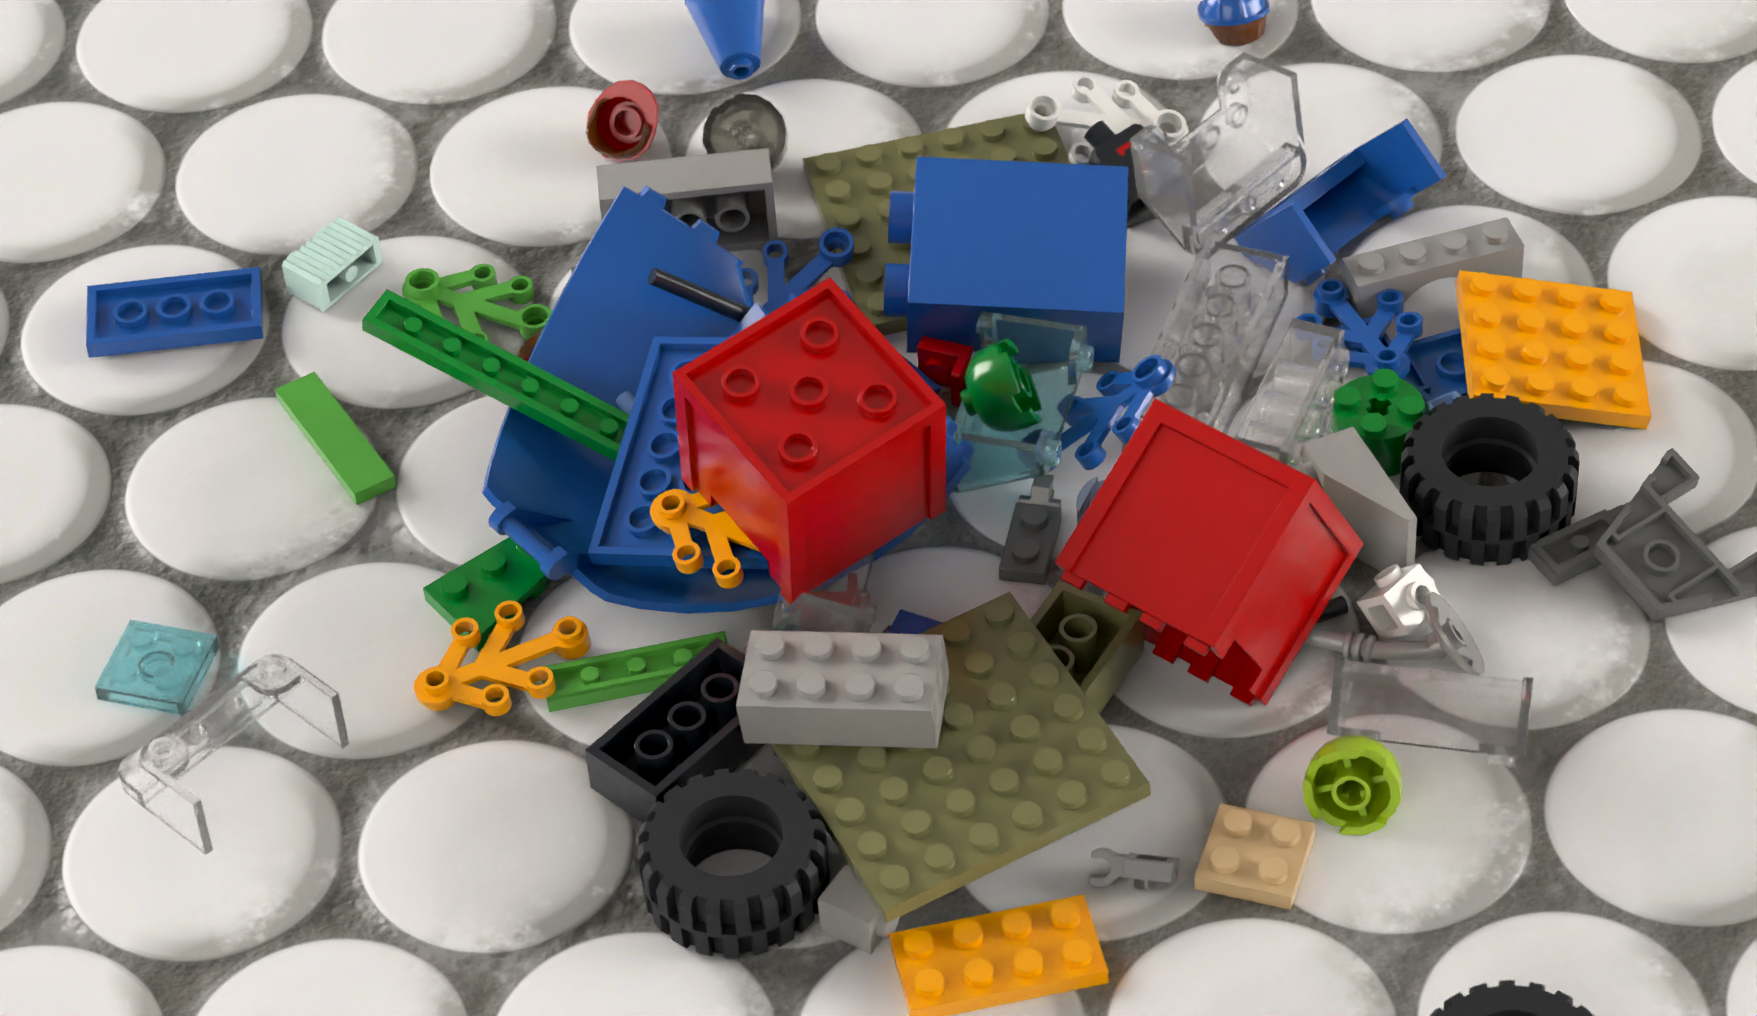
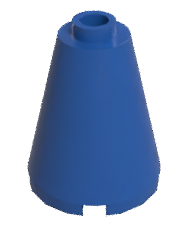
M684 0L687 10L720 72L724 76L743 80L759 69L761 64L765 0Z

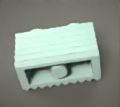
M336 217L335 222L331 221L329 227L325 226L319 229L312 240L307 241L306 246L302 245L300 251H293L283 261L282 269L287 292L290 295H294L297 299L300 297L303 302L306 301L309 305H313L316 309L319 308L322 312L326 311L383 263L379 238L341 217Z

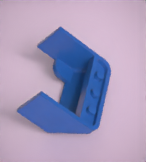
M1408 118L1340 157L1233 238L1245 254L1291 282L1297 283L1303 280L1307 286L1328 272L1326 266L1337 260L1333 253L1383 216L1389 214L1394 220L1414 206V203L1411 201L1414 195L1442 180L1447 175Z

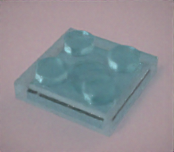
M130 619L95 685L97 699L185 716L220 648L217 635Z

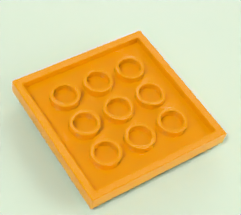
M1459 270L1455 281L1467 392L1470 399L1480 398L1481 393H1494L1495 398L1504 399L1506 395L1519 397L1520 403L1529 405L1532 402L1541 406L1545 410L1546 416L1553 414L1557 419L1647 429L1651 419V411L1632 292Z

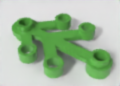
M479 264L471 270L444 277H439L438 273L432 269L419 268L411 271L406 276L402 286L403 298L442 317L438 304L454 309L461 328L490 342L489 335L481 330L477 317L518 329L521 336L527 341L544 328L552 312L550 308L542 304H531L520 311L494 304L493 302L508 298L512 303L526 304L534 298L535 294L533 281L527 276H515L508 282L497 284L495 268L489 264ZM468 286H472L474 289L465 293L454 291Z

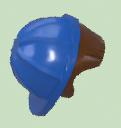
M1203 0L1197 8L1198 16L1205 24V27L1211 30L1221 44L1229 46L1247 45L1258 40L1264 34L1266 16L1269 12V1Z

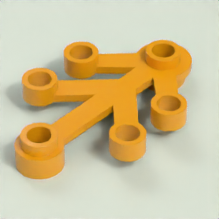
M672 489L658 495L651 504L650 516L655 526L672 535L675 545L672 556L677 569L681 573L692 574L703 566L704 558L697 543L692 542L689 530L692 527L706 532L715 560L712 571L717 584L725 589L738 586L743 581L744 572L740 561L732 554L729 541L756 551L759 550L725 511L716 514L704 511L711 506L699 492L690 494L685 490ZM687 555H694L689 560H682ZM734 569L731 574L722 575L724 571Z
M505 601L500 603L495 609L497 624L476 661L460 667L469 649L476 647L481 641V633L477 621L469 617L460 618L451 626L453 641L440 664L424 670L417 676L414 682L415 696L421 704L430 710H446L456 702L484 709L491 716H501L510 710L512 701L507 687L529 692L536 699H545L551 696L556 689L553 672L544 666L535 667L528 672L513 667L552 652L568 660L582 657L591 646L588 628L583 621L576 617H563L555 623L551 633L505 650L513 634L525 624L522 606L516 601ZM508 615H515L513 618L504 619ZM471 631L469 635L461 636L462 633ZM480 680L496 683L488 685L483 690L469 685ZM538 681H546L542 685H534ZM494 698H502L498 702H490Z

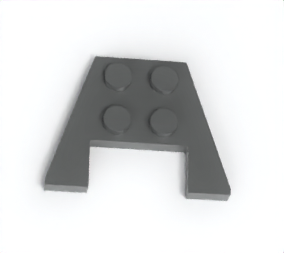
M1673 448L1665 453L1657 468L1652 474L1648 475L1637 494L1629 504L1625 505L1598 540L1592 553L1653 621L1757 596V552L1727 569L1668 505L1694 489L1700 478Z

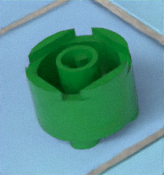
M1378 369L1372 375L1353 379L1336 389L1333 402L1332 433L1354 427L1387 476L1400 474L1401 452L1403 451L1404 439L1407 433L1413 429V424L1425 414L1424 399L1412 384L1400 379L1394 370Z

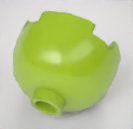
M1344 735L1326 742L1311 758L1302 784L1304 803L1312 817L1317 821L1320 817L1330 825L1341 827L1339 833L1343 835H1367L1382 829L1387 824V820L1396 812L1397 807H1399L1403 792L1401 768L1393 753L1377 740L1363 735Z

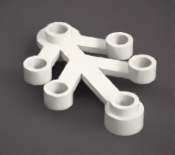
M1080 74L1075 77L1070 91L1071 96L1077 102L1090 103L1099 113L1061 108V104L1055 96L1044 92L1032 95L1028 100L1025 110V119L1029 126L1040 132L1047 131L1055 125L1090 129L1095 123L1104 121L1115 134H1118L1132 124H1141L1173 150L1183 146L1188 137V127L1185 118L1175 110L1164 109L1158 111L1140 93L1138 85L1131 80L1117 82L1111 100L1098 87L1096 79L1091 75ZM1079 87H1087L1090 91L1081 90ZM1120 92H1127V93H1129L1131 96H1130V97L1124 96V95H1122ZM1121 108H1132L1142 119L1129 117ZM1087 141L1073 144L1068 156L1069 162L1071 164L1087 165L1094 148ZM1076 154L1085 155L1087 159H1081Z

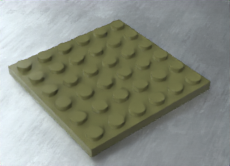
M1025 113L803 158L804 173L825 231L831 228H843L849 231L854 239L855 252L852 260L846 265L839 267L847 292L851 295L852 302L883 336L907 331V317L883 316L886 263L910 264L911 245L888 244L889 205L891 191L914 192L916 157L1071 164L1056 126L1047 131H1036L1029 126L1025 119ZM834 249V250H833V253H842V252H844V251L841 250V249Z
M1007 592L920 633L943 635L949 667L938 748L770 744L798 788L806 793V800L809 799L815 803L820 811L821 821L825 824L826 831L887 923L1151 795L1150 783L1011 592Z

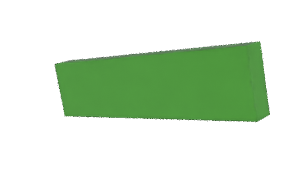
M315 372L275 389L278 402L356 505L397 487L394 474Z
M725 631L544 666L553 672L556 683L555 692L546 698L549 712L654 692L717 637L728 644Z

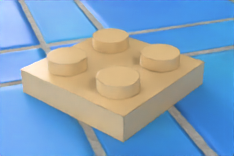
M1220 803L1194 876V889L1291 910L1315 839L1316 823Z

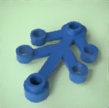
M843 228L826 230L819 239L820 253L786 285L785 266L789 262L788 247L780 240L767 242L762 249L763 263L767 267L768 301L762 306L766 312L770 314L785 305L792 291L810 288L832 267H842L849 263L855 252L852 234ZM834 249H841L844 251L842 253H831V251ZM772 252H780L783 254L779 258H771L768 256ZM744 267L741 268L744 279L752 281V284L746 286L752 307L754 305L753 296L759 289L758 275L753 269ZM842 290L852 301L851 295L848 292Z
M1325 279L1321 281L1313 293L1314 311L1316 314L1306 313L1295 319L1296 337L1302 341H1314L1315 361L1323 365L1339 364L1365 369L1367 375H1372L1378 369H1391L1398 374L1400 379L1405 380L1406 375L1410 371V359L1406 353L1414 339L1421 337L1423 334V318L1415 312L1403 313L1404 298L1402 292L1395 289H1386L1377 294V311L1367 326L1349 304V291L1342 281L1338 279ZM1395 316H1397L1396 336L1389 346L1385 347L1380 340ZM1321 317L1337 318L1345 329L1322 325ZM1341 345L1360 348L1365 353L1343 350Z
M1151 355L1140 361L1132 372L1119 373L1116 370L1107 372L1096 384L1097 390L1103 397L1081 398L1080 396H1074L1069 398L1061 406L1059 414L1071 427L1054 439L1047 432L1033 435L1021 447L1020 457L1031 470L1039 471L1041 474L1048 473L1060 463L1061 455L1059 453L1090 432L1085 442L1077 448L1075 458L1085 470H1092L1098 467L1106 458V451L1101 445L1111 428L1121 443L1127 444L1140 424L1139 418L1152 397L1164 394L1171 387L1176 373L1175 366L1170 360L1162 359L1160 355ZM1128 406L1124 415L1118 419L1123 409Z

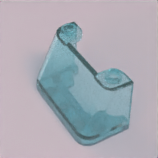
M981 311L976 324V333H980L981 350L1004 339L1012 340L1019 350L1012 357L1023 370L1029 369L1035 383L1042 410L1034 413L1039 414L1042 423L1015 432L995 431L987 427L981 421L978 414L969 416L963 402H961L954 421L958 427L952 438L958 445L963 439L969 441L975 451L969 460L972 466L971 469L960 481L953 493H963L1045 476L1048 474L1050 467L1057 468L1062 449L1060 438L1082 374L1083 372L1089 373L1093 363L1094 347L1087 345V326ZM978 350L977 352H973V353H972V356H971V360H972V359L974 358V356H975L979 351H981V350Z

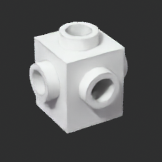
M1420 563L1400 568L1398 564H1394L1377 574L1374 578L1376 585L1357 601V604L1380 639L1387 640L1418 633L1430 625L1426 613L1425 596L1431 592L1437 594L1439 592L1435 588L1434 580L1424 571Z

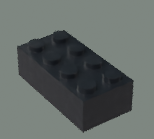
M717 637L585 749L591 789L642 823H645L647 821V814L658 801L664 803V795L676 785L682 788L687 785L689 778L701 773L703 778L715 775V770L728 768L729 773H732L764 745L744 743L736 703L746 655Z

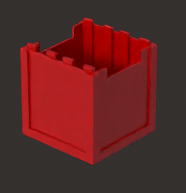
M831 277L672 373L682 480L692 492L697 490L711 507L715 505L716 500L769 561L770 576L781 587V595L792 608L806 600L810 591L927 517L932 520L946 511V404Z
M1154 399L1054 563L1064 570L1060 577L1064 582L1081 591L1086 583L1089 582L1108 592L1104 602L1124 614L1129 607L1143 612L1139 621L1143 623L1144 640L1155 645L1152 651L1155 656L1172 665L1177 658L1189 663L1190 666L1187 669L1189 674L1207 684L1212 676L1233 687L1230 692L1232 697L1251 707L1255 700L1264 705L1268 704L1364 543L1316 479Z

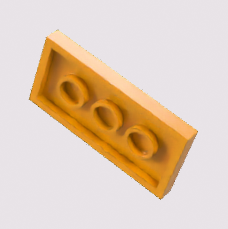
M1084 894L889 933L890 948L909 1016H950L1109 983L1108 968Z

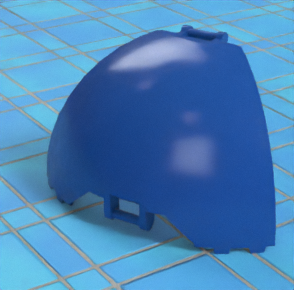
M623 185L574 268L528 360L529 363L618 409L620 407L616 404V399L620 394L630 391L634 397L636 396L654 336L730 337L739 325V322L648 284V277L653 268H659L751 308L741 270L744 262L716 243L720 231L701 219L692 226L684 223L664 210L667 197L647 185L639 193ZM508 407L493 448L482 494L496 508L491 514L488 523L499 535H507L540 564V571L550 580H558L565 574L572 575L591 593L606 602L643 610L684 614L734 612L786 601L781 595V587L770 576L769 569H743V581L734 588L725 589L717 584L712 568H701L695 573L684 574L677 567L593 565L589 558L588 550L615 461ZM946 415V500L972 466L969 460L975 451L972 444L965 439L959 445L952 437L958 426L948 415ZM928 517L810 592L828 587L872 564L908 538ZM734 569L726 570L722 575H729Z

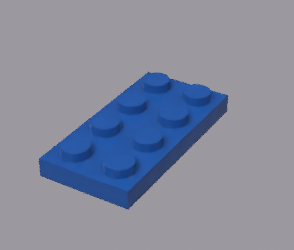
M260 267L87 286L86 348L89 358L264 338L263 281Z

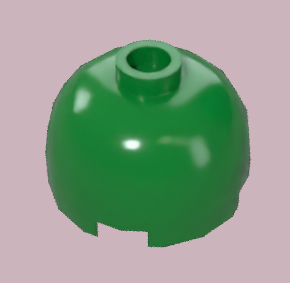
M1004 339L994 343L974 356L969 362L965 375L967 389L960 393L963 405L969 416L978 414L981 421L995 431L1015 432L1042 423L1039 414L1034 413L1042 410L1035 383L1029 369L1023 370L1012 357L1019 350L1011 339Z

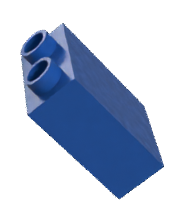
M916 157L914 192L891 191L889 205L888 244L911 245L910 264L886 263L883 316L907 317V353H917V346L923 336L972 346L974 348V356L994 343L1004 339H1011L1019 350L1017 354L1012 355L1013 358L1119 363L1125 301L1128 167Z

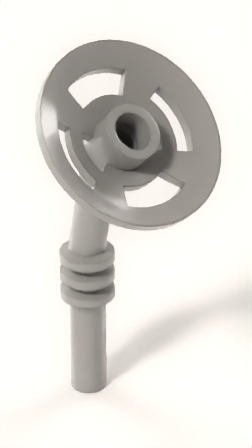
M1435 592L1425 596L1426 613L1432 630L1431 633L1425 636L1426 641H1376V636L1369 635L1366 639L1365 633L1361 632L1355 636V631L1352 630L1344 634L1313 627L1304 642L1305 644L1342 652L1344 658H1349L1352 654L1353 660L1359 661L1363 657V661L1366 663H1370L1372 659L1433 660L1437 657L1442 660L1449 656L1458 666L1474 676H1479L1485 672L1482 656L1470 632L1453 608Z

